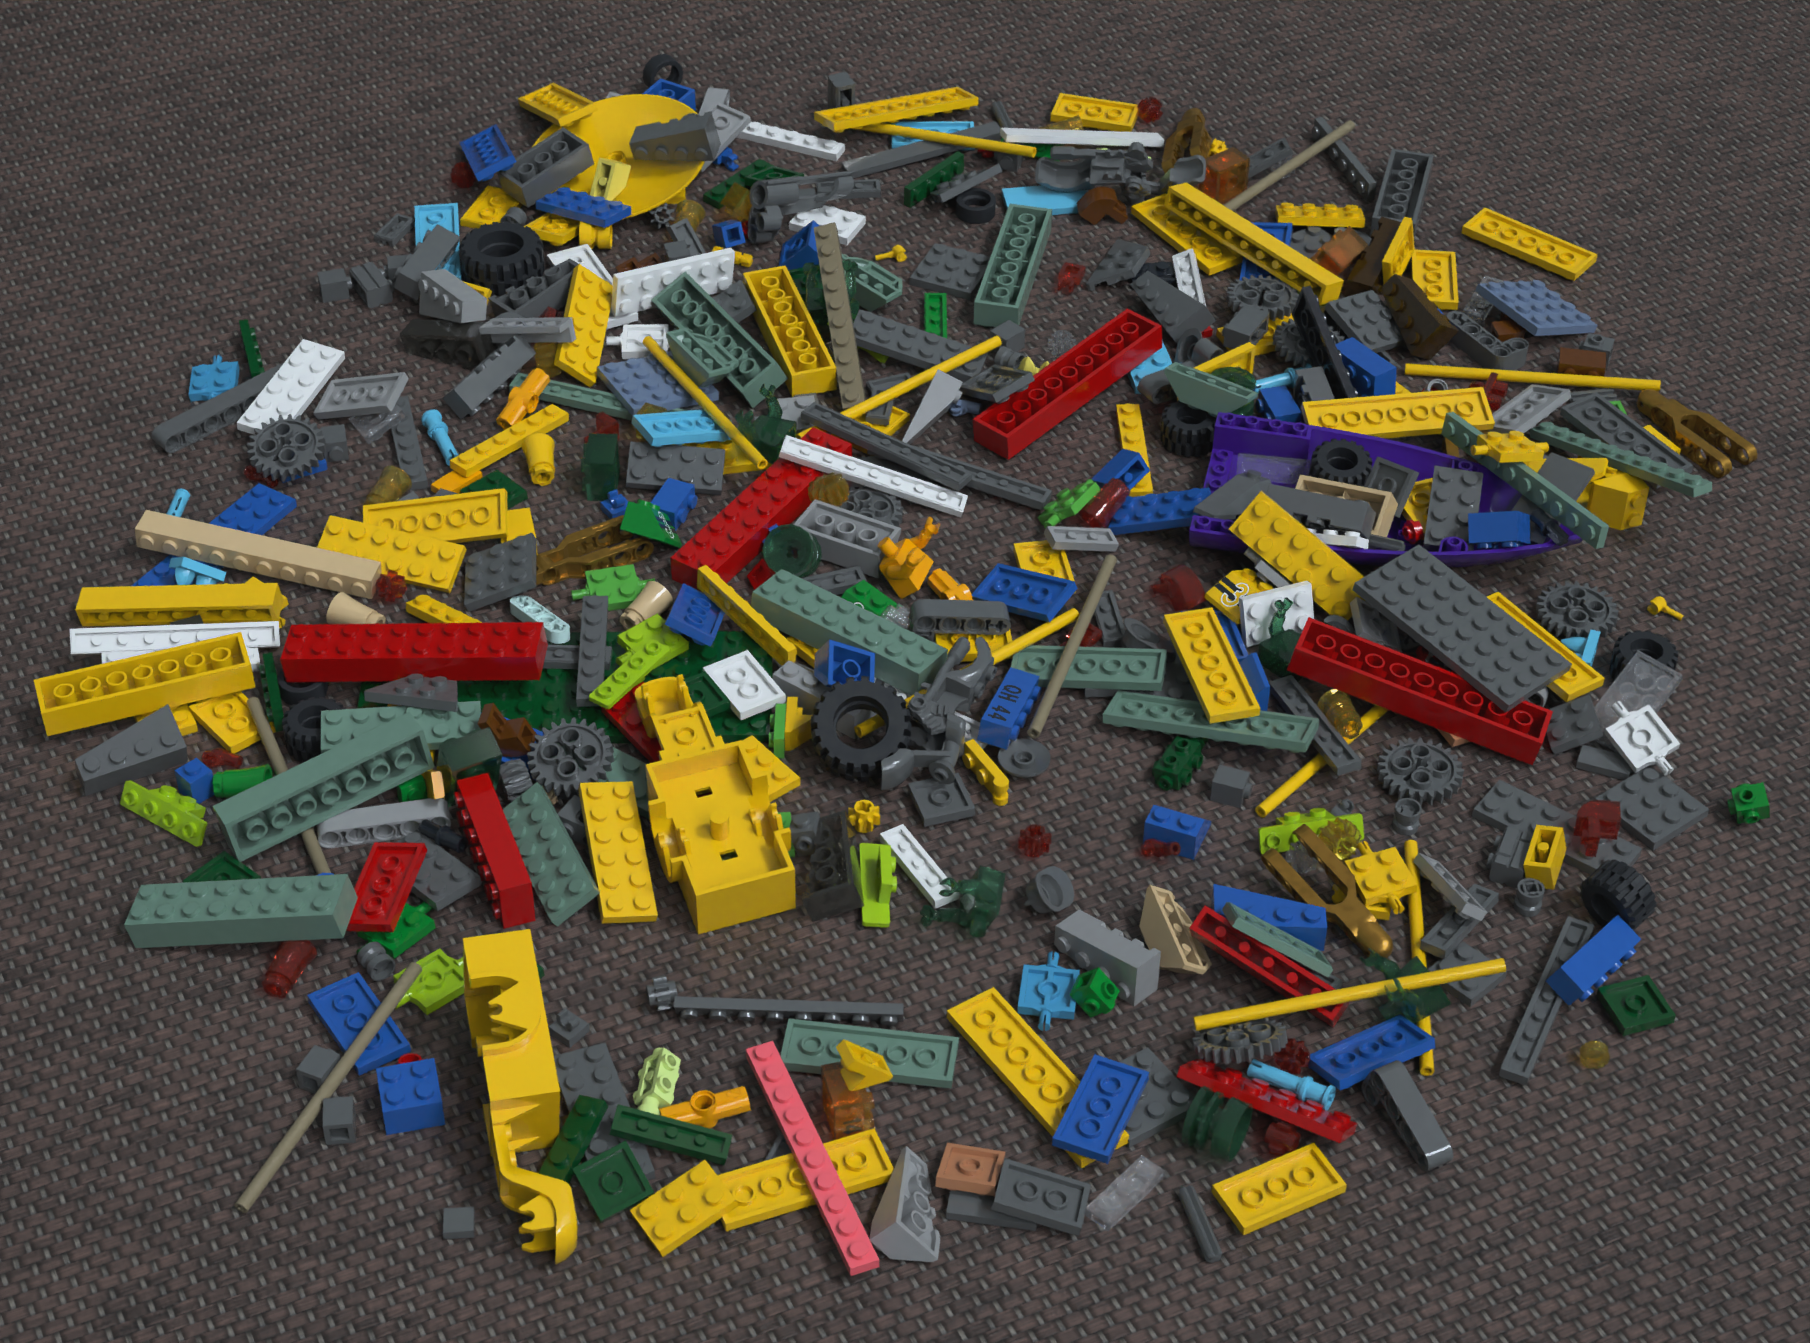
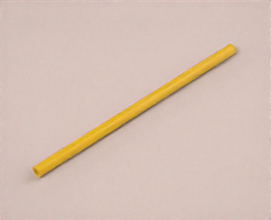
M881 123L879 126L866 125L862 129H857L1032 158L1036 155V147Z
M651 336L645 337L643 345L758 469L766 468L768 461L662 347Z
M994 336L840 412V414L855 419L931 381L938 369L947 373L1000 347L1002 341L999 336ZM814 425L796 434L795 438L801 439L813 427L823 432L828 431Z
M1405 364V375L1641 391L1652 389L1660 392L1661 380Z
M1072 608L1053 618L1051 622H1046L991 652L994 658V665L1076 621L1079 617L1078 611ZM972 662L971 664H969V665H967V666H965V667L959 669V670H962V669H965V668L969 667L970 665L973 664V662ZM923 689L918 693L926 694L927 690ZM914 694L904 699L906 702V709L909 704V701L912 699V697H914ZM877 714L856 725L854 730L857 736L862 738L884 726L885 722Z
M1378 705L1373 706L1345 730L1341 736L1350 744L1389 710ZM1318 753L1255 808L1257 815L1262 818L1266 817L1324 767L1327 762Z
M1407 840L1404 843L1405 864L1417 883V892L1407 895L1413 975L1426 973L1427 965L1426 952L1420 950V943L1424 938L1419 867L1413 862L1418 854V844L1415 840ZM1428 987L1414 989L1416 1025L1432 1036ZM1433 1049L1419 1056L1420 1073L1424 1076H1430L1434 1073Z
M1499 958L1193 1017L1196 1031L1503 973L1506 972V965L1504 959Z

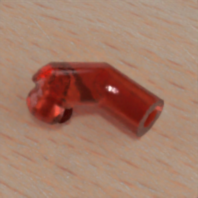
M1151 838L1141 845L1140 850L1145 857L1153 855L1156 857H1168L1178 855L1181 847L1178 842L1166 843Z

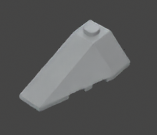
M938 369L909 424L902 442L907 444L913 443L948 411L952 403L957 404L963 393L959 390L963 382Z
M907 1146L900 1153L872 1220L870 1241L877 1250L882 1251L890 1259L935 1262L938 1260L940 1235L939 1231L933 1229L932 1219L936 1217V1212L934 1208L930 1207L928 1195L932 1193L928 1167Z

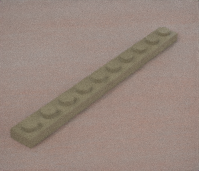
M833 222L814 227V234L844 411L865 401L866 398L836 223Z

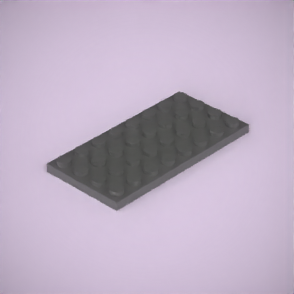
M1420 545L1415 546L1354 583L1352 590L1505 713L1567 673L1571 668L1572 663L1561 654L1557 653Z

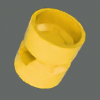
M580 221V246L588 244L591 249L595 245L599 249L612 248V225L603 228Z

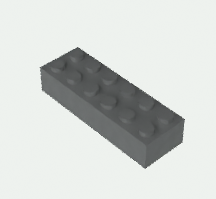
M1398 149L1391 150L1372 217L1370 237L1374 229L1378 230V221L1381 217L1402 222L1404 217H1409L1413 221L1415 239L1431 178L1434 155Z

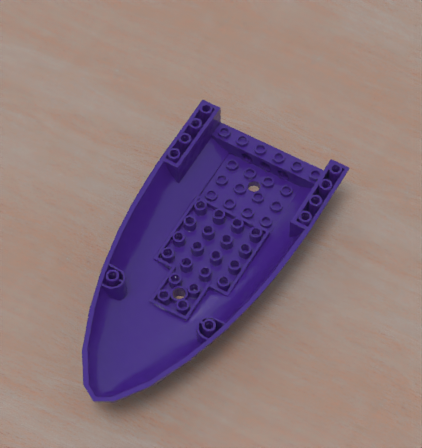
M1218 412L1213 449L1203 488H1210L1212 494L1237 474L1245 473L1248 470H1255L1260 472L1262 477L1270 479L1274 485L1295 489L1300 475L1309 476L1312 454L1318 445H1322L1324 441L1331 442V439H1346L1348 442L1354 441L1356 445H1362L1364 451L1369 452L1370 458H1372V467L1377 456L1418 472L1419 475L1416 482L1433 478L1435 466L1483 473L1478 513L1512 511L1522 496L1520 492L1485 466L1459 457L1365 434L1304 423ZM1401 514L1400 518L1394 516L1387 538L1403 541L1405 544L1404 551L1327 546L1350 565L1384 566L1417 545L1423 547L1424 540H1419L1416 544H1410L1404 539L1402 528L1407 520ZM1193 515L1189 530L1190 546L1244 554L1249 548L1247 544L1229 530L1239 516H1236V519L1224 520ZM1560 524V527L1569 535L1568 543L1562 546H1558L1550 539L1549 542L1543 544H1528L1510 548H1501L1499 546V549L1490 550L1477 549V545H1474L1473 551H1468V544L1463 539L1453 536L1441 540L1439 552L1427 551L1447 567H1468L1507 563L1578 544L1583 539L1563 524Z

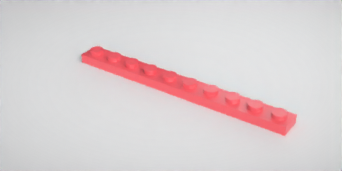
M770 1041L747 1048L746 1058L850 1276L878 1268L879 1258L774 1042Z

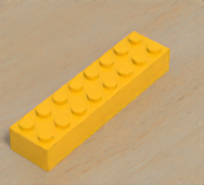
M786 265L743 273V283L757 309L752 314L774 360L788 378L785 383L791 396L825 393L836 390V366Z
M241 632L34 679L47 736L157 711L167 704L169 707H174L255 688L252 667Z

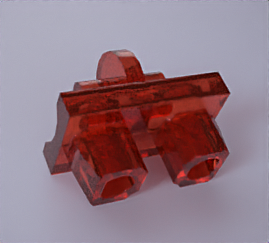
M1491 372L1486 384L1475 381L1468 388L1483 387L1490 410L1496 411L1501 407L1502 398L1505 399L1508 383L1497 381L1498 374Z

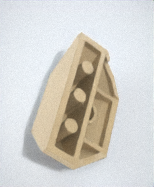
M1149 885L1146 890L1139 927L1149 950L1155 948L1161 951L1160 969L1176 973L1203 975L1212 964L1203 943L1191 936L1189 928L1193 922L1184 909L1174 901L1175 896L1171 891Z

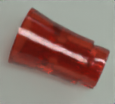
M1112 478L1078 513L1092 528H1106L1115 513L1126 501L1130 494V489L1118 478Z
M308 940L280 941L278 950L261 984L264 987V991L273 997L285 998L307 966L316 958L317 950L314 945Z

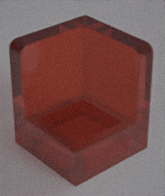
M604 412L597 414V430L586 436L584 443L600 452L619 441L618 421Z

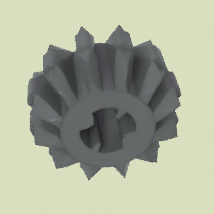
M512 759L499 765L498 775L509 803L533 786L528 769L522 760Z

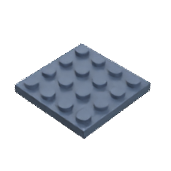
M1539 280L1480 283L1475 290L1476 293L1534 336L1594 333L1597 324L1590 320L1591 317L1576 310L1575 305L1565 302L1560 298V294L1550 291Z
M669 351L667 354L673 359L672 353ZM652 354L638 359L630 358L627 361L618 363L610 362L597 367L599 378L632 416L658 413L698 404ZM712 384L707 387H699L711 401L719 400V392Z

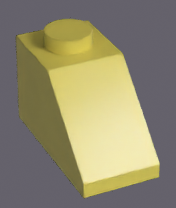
M599 158L590 196H602L606 200L612 201L626 187L631 165L616 160Z

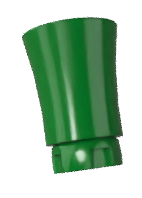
M265 764L252 768L216 772L213 776L215 797H225L228 799L272 778L271 766Z

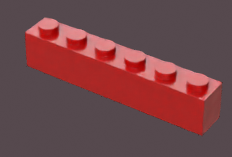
M1206 905L1189 928L1192 937L1288 999L1337 990L1273 948L1232 927L1228 919ZM1349 1002L1306 1011L1334 1028L1349 1006Z

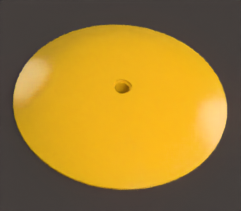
M631 94L599 100L595 102L598 110L593 112L591 117L586 119L579 118L573 121V125L565 127V129L589 144L594 164L559 188L568 187L572 191L586 192L590 195L599 158L616 160L631 165L626 187L612 200L631 206V215L624 219L652 210L675 197L694 180L705 161L634 160L629 142L636 126L656 122L664 124L668 123L670 119L676 118L679 121L687 114L696 113L686 104L668 97L650 94ZM556 124L551 125L532 147L563 127ZM564 218V219H566V220H570V221H574V222H580V221H578V220H574V219H570V218Z

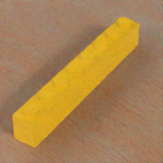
M278 583L82 587L75 610L82 627L170 625V622L196 615L201 616L204 624L279 621L283 597Z

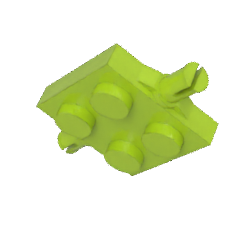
M655 614L617 635V643L625 649L626 653L616 657V663L620 667L646 642L653 639L671 649V653L655 667L657 668L689 649V642L681 634L671 631L669 626L665 625L666 621L659 614Z
M439 948L417 961L416 963L422 967V972L396 1006L395 1010L408 1002H412L426 1015H429L464 993L463 957L456 960L447 956ZM406 968L393 975L394 983L398 981Z

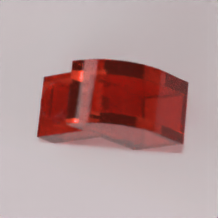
M1178 565L1162 573L1158 577L1159 581L1151 585L1154 594H1169L1175 611L1190 609L1207 600L1204 598L1205 592L1199 578L1185 565Z
M1595 800L1580 807L1577 813L1573 836H1580V844L1585 847V856L1596 857L1600 838L1617 840L1621 823L1620 802Z

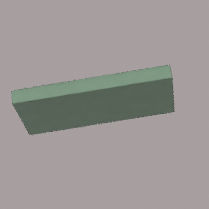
M1226 902L1222 911L1232 927L1329 978L1333 968L1320 950L1230 902Z

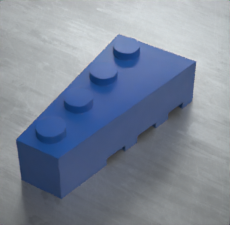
M1213 884L1211 909L1226 918L1222 909L1226 902H1230L1316 949L1324 951L1327 933L1325 907Z

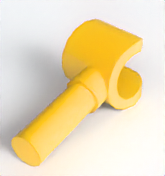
M896 245L888 253L875 255V259L877 261L895 257L897 261L903 262L907 259V256L904 254L906 250L901 245Z
M1661 596L1650 601L1651 605L1647 607L1648 612L1653 615L1662 611L1680 621L1684 617L1681 613L1667 606L1666 600Z

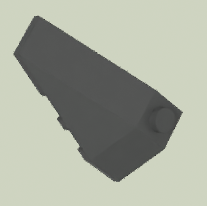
M1248 470L1245 473L1237 474L1196 505L1193 512L1217 519H1236V516L1242 514L1261 490L1266 494L1269 484L1272 483L1270 479L1262 477V474L1255 470Z

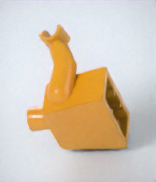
M932 517L926 519L925 528L921 530L918 536L910 539L905 538L895 544L889 537H885L877 545L885 555L879 565V569L901 599L920 589L934 562L921 550L926 547L933 534L935 535L939 531L940 523L933 525Z

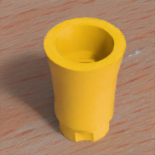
M544 433L532 434L522 442V450L527 460L532 482L541 486L551 484V481L555 478V442L551 436Z

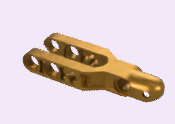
M1191 108L1183 114L1182 120L1178 122L1177 130L1166 140L1162 158V168L1165 174L1170 168H1174V164L1179 158H1183L1184 150L1189 146L1190 137H1192L1190 155H1201L1206 162L1208 161L1212 138L1204 127L1205 118L1200 109Z
M1652 389L1642 390L1639 393L1637 400L1639 411L1667 432L1671 442L1681 449L1680 452L1714 477L1721 478L1732 471L1730 459L1715 447H1719L1731 459H1735L1743 465H1748L1757 459V450L1752 443L1712 415L1690 410L1677 400L1667 399ZM1726 437L1729 439L1731 447L1728 445ZM1743 449L1746 451L1748 459L1743 454ZM1701 450L1705 453L1706 459L1702 456ZM1718 462L1722 465L1723 471L1718 467Z
M624 515L566 535L557 548L536 555V586L540 584L552 585L568 578L585 579V571L631 565L648 558L652 554L654 546L647 537L642 536L630 540L629 538L634 534L620 531ZM608 531L604 538L598 539L602 532ZM625 540V542L622 544L613 546L611 548L607 547ZM646 544L643 550L637 552V548L640 545ZM624 552L621 558L615 560L618 553Z
M1302 824L1294 830L1293 834L1296 835L1300 843L1307 849L1310 858L1314 857L1325 869V874L1346 895V898L1341 903L1335 905L1326 904L1274 848H1270L1261 855V860L1265 867L1297 902L1325 907L1327 922L1336 924L1369 959L1380 961L1391 955L1393 951L1391 937L1356 896L1355 875L1306 824Z

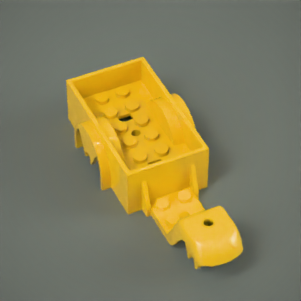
M683 674L677 675V677H663L643 683L635 690L639 715L647 735L650 738H657L662 751H659L660 761L645 764L652 835L663 872L670 883L678 881L698 935L795 909V868L788 854L791 850L790 828H783L782 817L777 812L776 802L770 804L766 771L755 773L742 740L724 744L722 736L716 737L702 702L699 701L693 704ZM712 793L711 795L697 798V795ZM730 852H735L737 855L735 858L722 861L720 856Z
M526 929L463 938L464 999L471 1035V1046L476 1048L477 1056L483 1058L489 1094V1104H483V1118H485L490 1154L494 1160L500 1200L510 1210L534 1218L519 1227L520 1234L530 1233L534 1236L533 1241L522 1244V1250L535 1253L556 1249L555 1265L572 1255L577 1247L578 1227L572 1188L564 1180L518 1168L515 1155L516 1152L552 1147L559 1135L560 1088L531 931Z

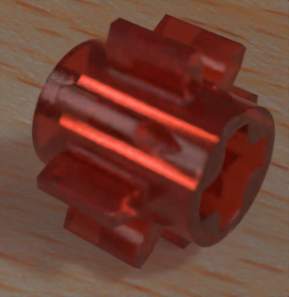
M1146 97L1137 105L1140 109L1138 115L1145 122L1158 121L1163 114L1160 110L1162 107L1161 102L1154 97L1149 99Z
M459 162L455 164L454 168H451L452 183L457 182L458 187L469 188L473 185V182H476V176L468 162Z
M388 570L387 575L380 574L375 585L379 592L378 596L385 597V601L394 602L395 598L402 599V595H404L407 589L406 582L404 581L405 576L398 575L397 571Z
M1032 824L1027 826L1025 830H1020L1018 848H1024L1026 856L1037 858L1042 856L1044 852H1049L1051 833H1045L1044 826Z
M1287 1038L1288 1043H1285L1286 1047L1281 1048L1280 1052H1275L1274 1061L1280 1066V1070L1290 1074H1300V1067H1308L1310 1052L1304 1046V1041Z
M1283 1120L1281 1123L1272 1122L1264 1140L1265 1143L1269 1144L1270 1153L1280 1157L1285 1153L1288 1154L1297 1150L1301 1140V1133L1296 1132V1125Z

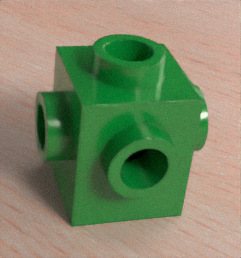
M1763 782L1757 784L1745 783L1738 785L1736 788H1731V799H1727L1730 815L1735 814L1737 824H1752L1761 819L1770 818L1769 802Z
M1098 967L1078 975L1069 995L1091 1018L1099 1014L1109 1013L1116 1004L1115 1000L1120 990Z

